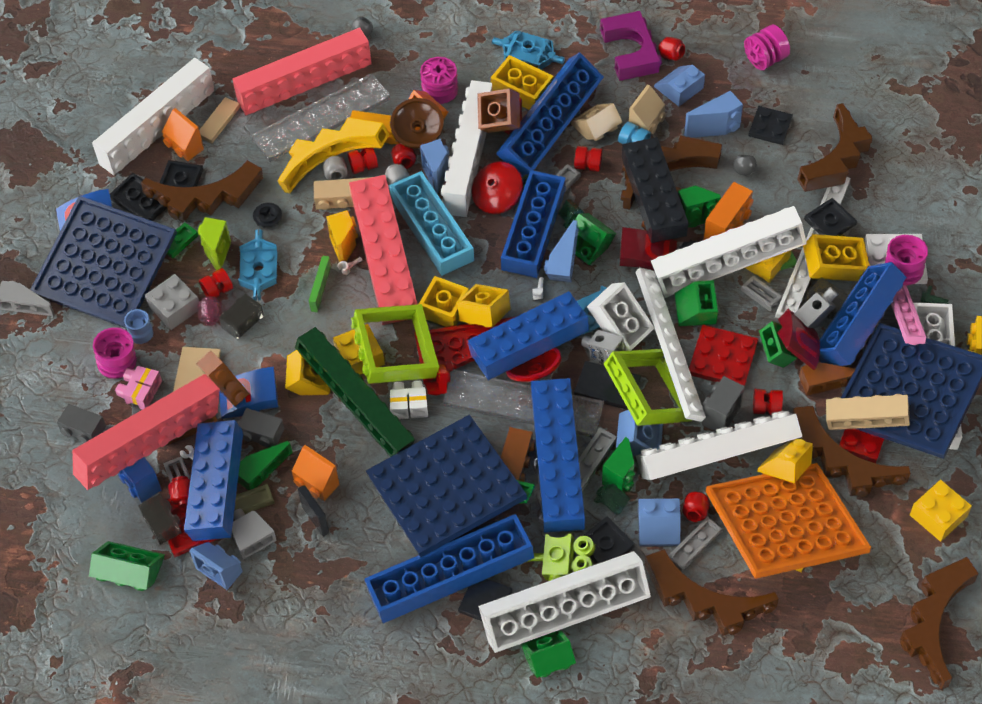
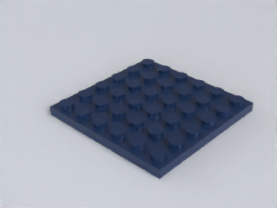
M78 196L30 290L49 301L126 328L124 322L126 314L131 310L140 309L145 299V294L148 293L177 231L171 227Z
M879 323L841 398H853L855 396L873 397L875 395L893 396L895 394L908 395L910 426L857 428V430L944 459L982 382V355L926 338L925 344H905L900 329Z
M470 414L366 470L367 476L420 558L528 499L523 488Z

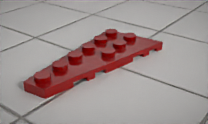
M515 317L503 318L493 327L489 328L477 324H464L429 330L438 364H444L446 370L451 372L475 361L470 354L468 340ZM415 332L419 361L422 364L424 362ZM436 378L423 379V384Z

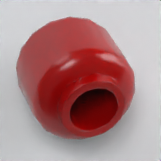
M666 37L660 42L658 50L662 58L677 61L684 56L685 45L679 38Z
M400 143L393 147L391 157L394 164L403 165L406 169L411 168L415 164L416 155L413 148L406 147Z
M187 476L175 477L168 485L170 501L173 504H178V507L187 506L190 479Z
M690 492L684 499L682 513L692 522L704 520L710 508L709 498L701 492Z

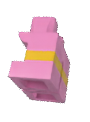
M137 366L135 370L127 368L123 378L129 383L127 385L118 384L115 391L117 396L125 399L126 404L133 403L143 410L150 406L154 395L162 383L159 371L140 366Z

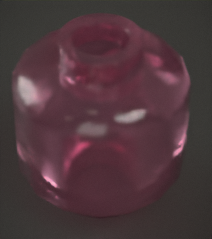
M204 297L197 305L198 319L204 322L205 325H216V322L222 319V303L216 297Z

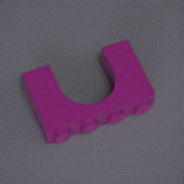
M640 11L600 19V32L605 43L630 39L641 45V49L634 53L615 57L614 69L619 81L659 73L662 59L660 55H657L656 43L652 42V34L650 29H647L646 18L642 17Z

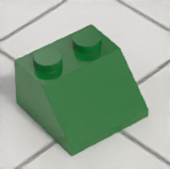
M627 437L623 439L605 462L602 472V485L621 497L634 486V459L630 441Z
M561 630L520 644L530 669L536 678L547 677L551 672L566 670L571 665L576 664L570 640Z

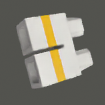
M413 381L412 388L404 389L403 382H394L393 389L390 390L391 413L399 419H408L409 401L411 418L428 417L426 390L423 387L422 381Z

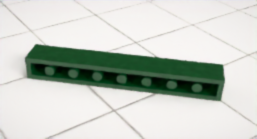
M314 327L297 338L295 349L390 457L413 445L415 441L413 434L406 430L401 424L400 419L388 409L386 403L376 396L375 391L371 387H368L362 376L353 370L349 361L339 354L338 349L330 344L323 332Z

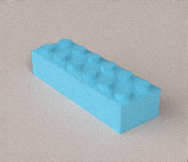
M422 171L389 185L391 200L441 276L474 261V248Z

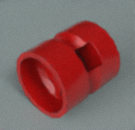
M577 146L574 169L585 170L588 167L590 171L600 172L603 149L592 148L589 150L588 147Z
M362 148L360 152L358 150L347 152L349 164L354 175L364 172V169L372 170L378 168L374 148Z
M223 268L214 271L212 276L207 275L199 279L200 287L209 301L219 297L221 292L225 294L234 288Z
M754 389L753 414L764 415L768 412L772 415V413L782 411V390L767 392L766 389Z

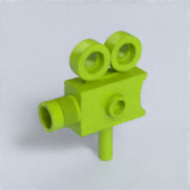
M545 534L544 553H534V559L529 561H543L542 575L546 580L551 581L571 574L573 571L576 572L593 566V562L589 557L595 551V544L588 536H580L575 540L572 534L559 538ZM586 543L584 548H580L581 544ZM574 552H576V554L578 555L575 559ZM580 563H585L583 567H579Z

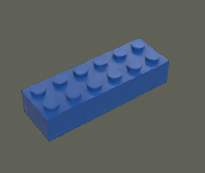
M530 170L501 256L502 271L534 278L538 277L565 194L566 177Z
M892 262L867 267L819 340V361L821 363L846 366L851 365L855 361L857 353L865 346L868 336L874 332L876 324L883 318L885 310L893 302L894 296L903 287V282L907 278Z
M568 291L469 339L470 354L487 380H490L588 332V316Z
M236 420L200 423L197 426L184 531L192 541L231 538L243 440V430Z

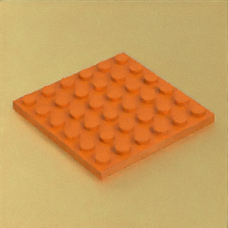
M818 463L811 464L795 483L762 474L706 487L709 499L755 579L870 553V544Z

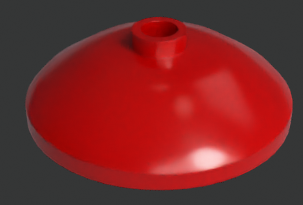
M507 162L490 163L483 167L475 176L471 188L472 199L476 206L485 213H504L519 201L523 191V179L520 172Z
M555 347L506 371V375L517 382L542 380L552 374L559 366L562 359L560 351Z

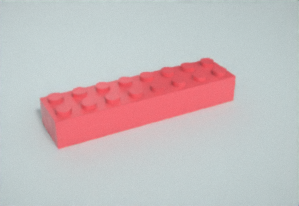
M357 28L233 78L237 102L240 103V107L246 116L356 70L371 65L369 41L361 28Z
M381 175L349 182L350 194L378 308L417 305L386 176ZM404 320L381 321V322H382V325H386V324H391V323L400 322V321H404Z
M203 374L72 450L73 475L89 490L94 486L100 485L107 478L117 475L124 468L134 465L139 459L149 456L153 451L166 446L176 437H181L185 432L196 428L203 421L213 418L218 413L220 388L206 374Z

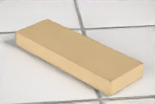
M225 97L200 128L201 139L213 143L240 109V103Z

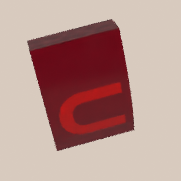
M622 227L620 266L638 267V269L640 267L654 271L651 260L677 250V241L673 239L651 243L646 230Z
M788 308L778 319L782 328L777 333L787 350L815 370L820 355L818 334L814 328H808Z

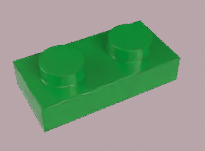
M185 222L176 229L177 234L167 252V255L172 259L199 236L198 231Z

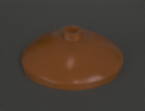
M412 98L400 103L393 111L390 119V128L394 138L400 144L409 148H420V145L437 140L444 127V119L439 107L424 98Z

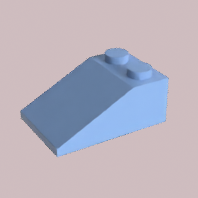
M729 91L686 113L684 136L695 138L726 135L730 132H735L740 128L743 104Z
M575 220L572 221L549 255V260H545L544 271H546L545 274L548 275L549 280L572 282L579 230L578 223Z

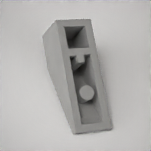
M15 281L1 282V310L54 316L51 304L21 283Z

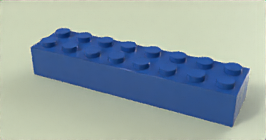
M580 52L569 58L521 120L520 129H514L496 154L504 162L513 165L520 172L522 178L529 175L530 170L534 171L604 76Z
M570 378L531 381L544 533L585 530Z
M514 514L446 543L421 558L418 555L369 576L364 580L382 623H386L534 559L533 546L517 515Z

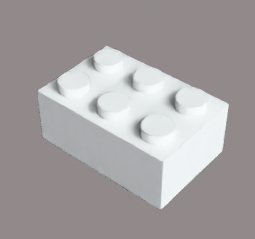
M625 282L612 283L587 306L604 332L624 338L626 351H631L654 329L653 324Z

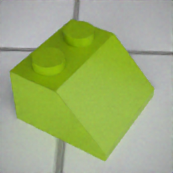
M205 217L203 223L199 225L198 235L201 237V245L214 268L218 270L223 267L231 245V239L226 221Z

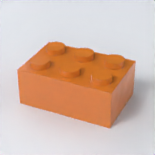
M733 182L707 217L703 240L743 226L744 220H748L752 213L750 208L754 201L752 199L753 191Z

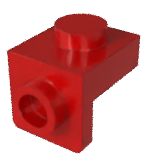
M438 364L439 369L436 381L425 382L424 386L428 395L447 394L450 372L446 370L444 364Z

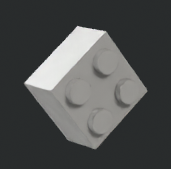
M176 274L145 294L148 307L170 330L201 309L198 297Z

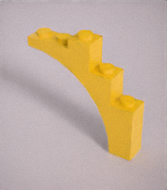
M347 118L340 131L322 128L314 142L297 139L289 151L292 158L280 175L278 183L285 193H291L308 172L327 158L354 149L382 148L389 133L383 123Z

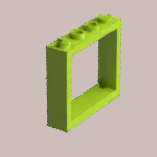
M422 304L355 309L354 316L351 317V328L355 330L354 340L355 344L359 346L358 356L359 360L363 362L362 372L367 377L368 384L436 378L439 365ZM412 319L424 363L376 368L364 323Z
M662 349L613 351L604 362L605 368L637 426L692 421L685 418L666 360L663 358ZM656 366L679 408L651 410L628 367Z

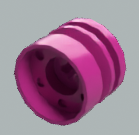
M774 24L763 28L758 33H754L744 41L745 53L749 61L759 70L767 69L790 54V45L786 35Z
M434 57L425 61L420 70L422 91L427 92L439 104L450 102L458 93L455 63L445 57Z
M905 234L896 236L888 244L885 263L892 262L907 277L903 285L915 284L921 280L924 274L928 248L925 242L916 236Z
M112 327L104 329L97 334L93 341V350L97 368L102 375L118 379L124 376L127 368L134 369L136 367L137 358L134 342L128 331Z

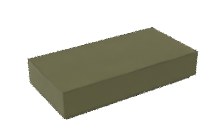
M268 484L237 494L234 511L242 509L246 514L275 504Z

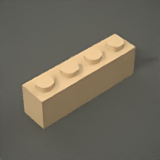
M367 178L314 181L316 210L354 207L349 182Z
M895 394L893 396L875 395L873 397L855 396L853 398L836 397L826 399L828 430L910 426L908 395Z

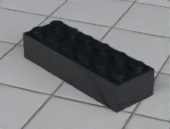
M658 137L622 144V161L650 242L656 243L687 236L688 220Z

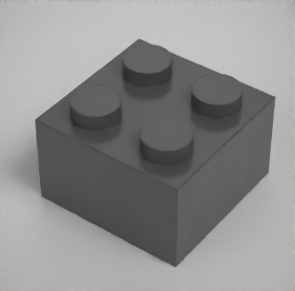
M725 376L722 377L720 382L717 381L713 386L712 395L710 397L707 396L702 406L705 407L704 413L706 417L702 425L715 432L718 428H728L741 407L745 386Z

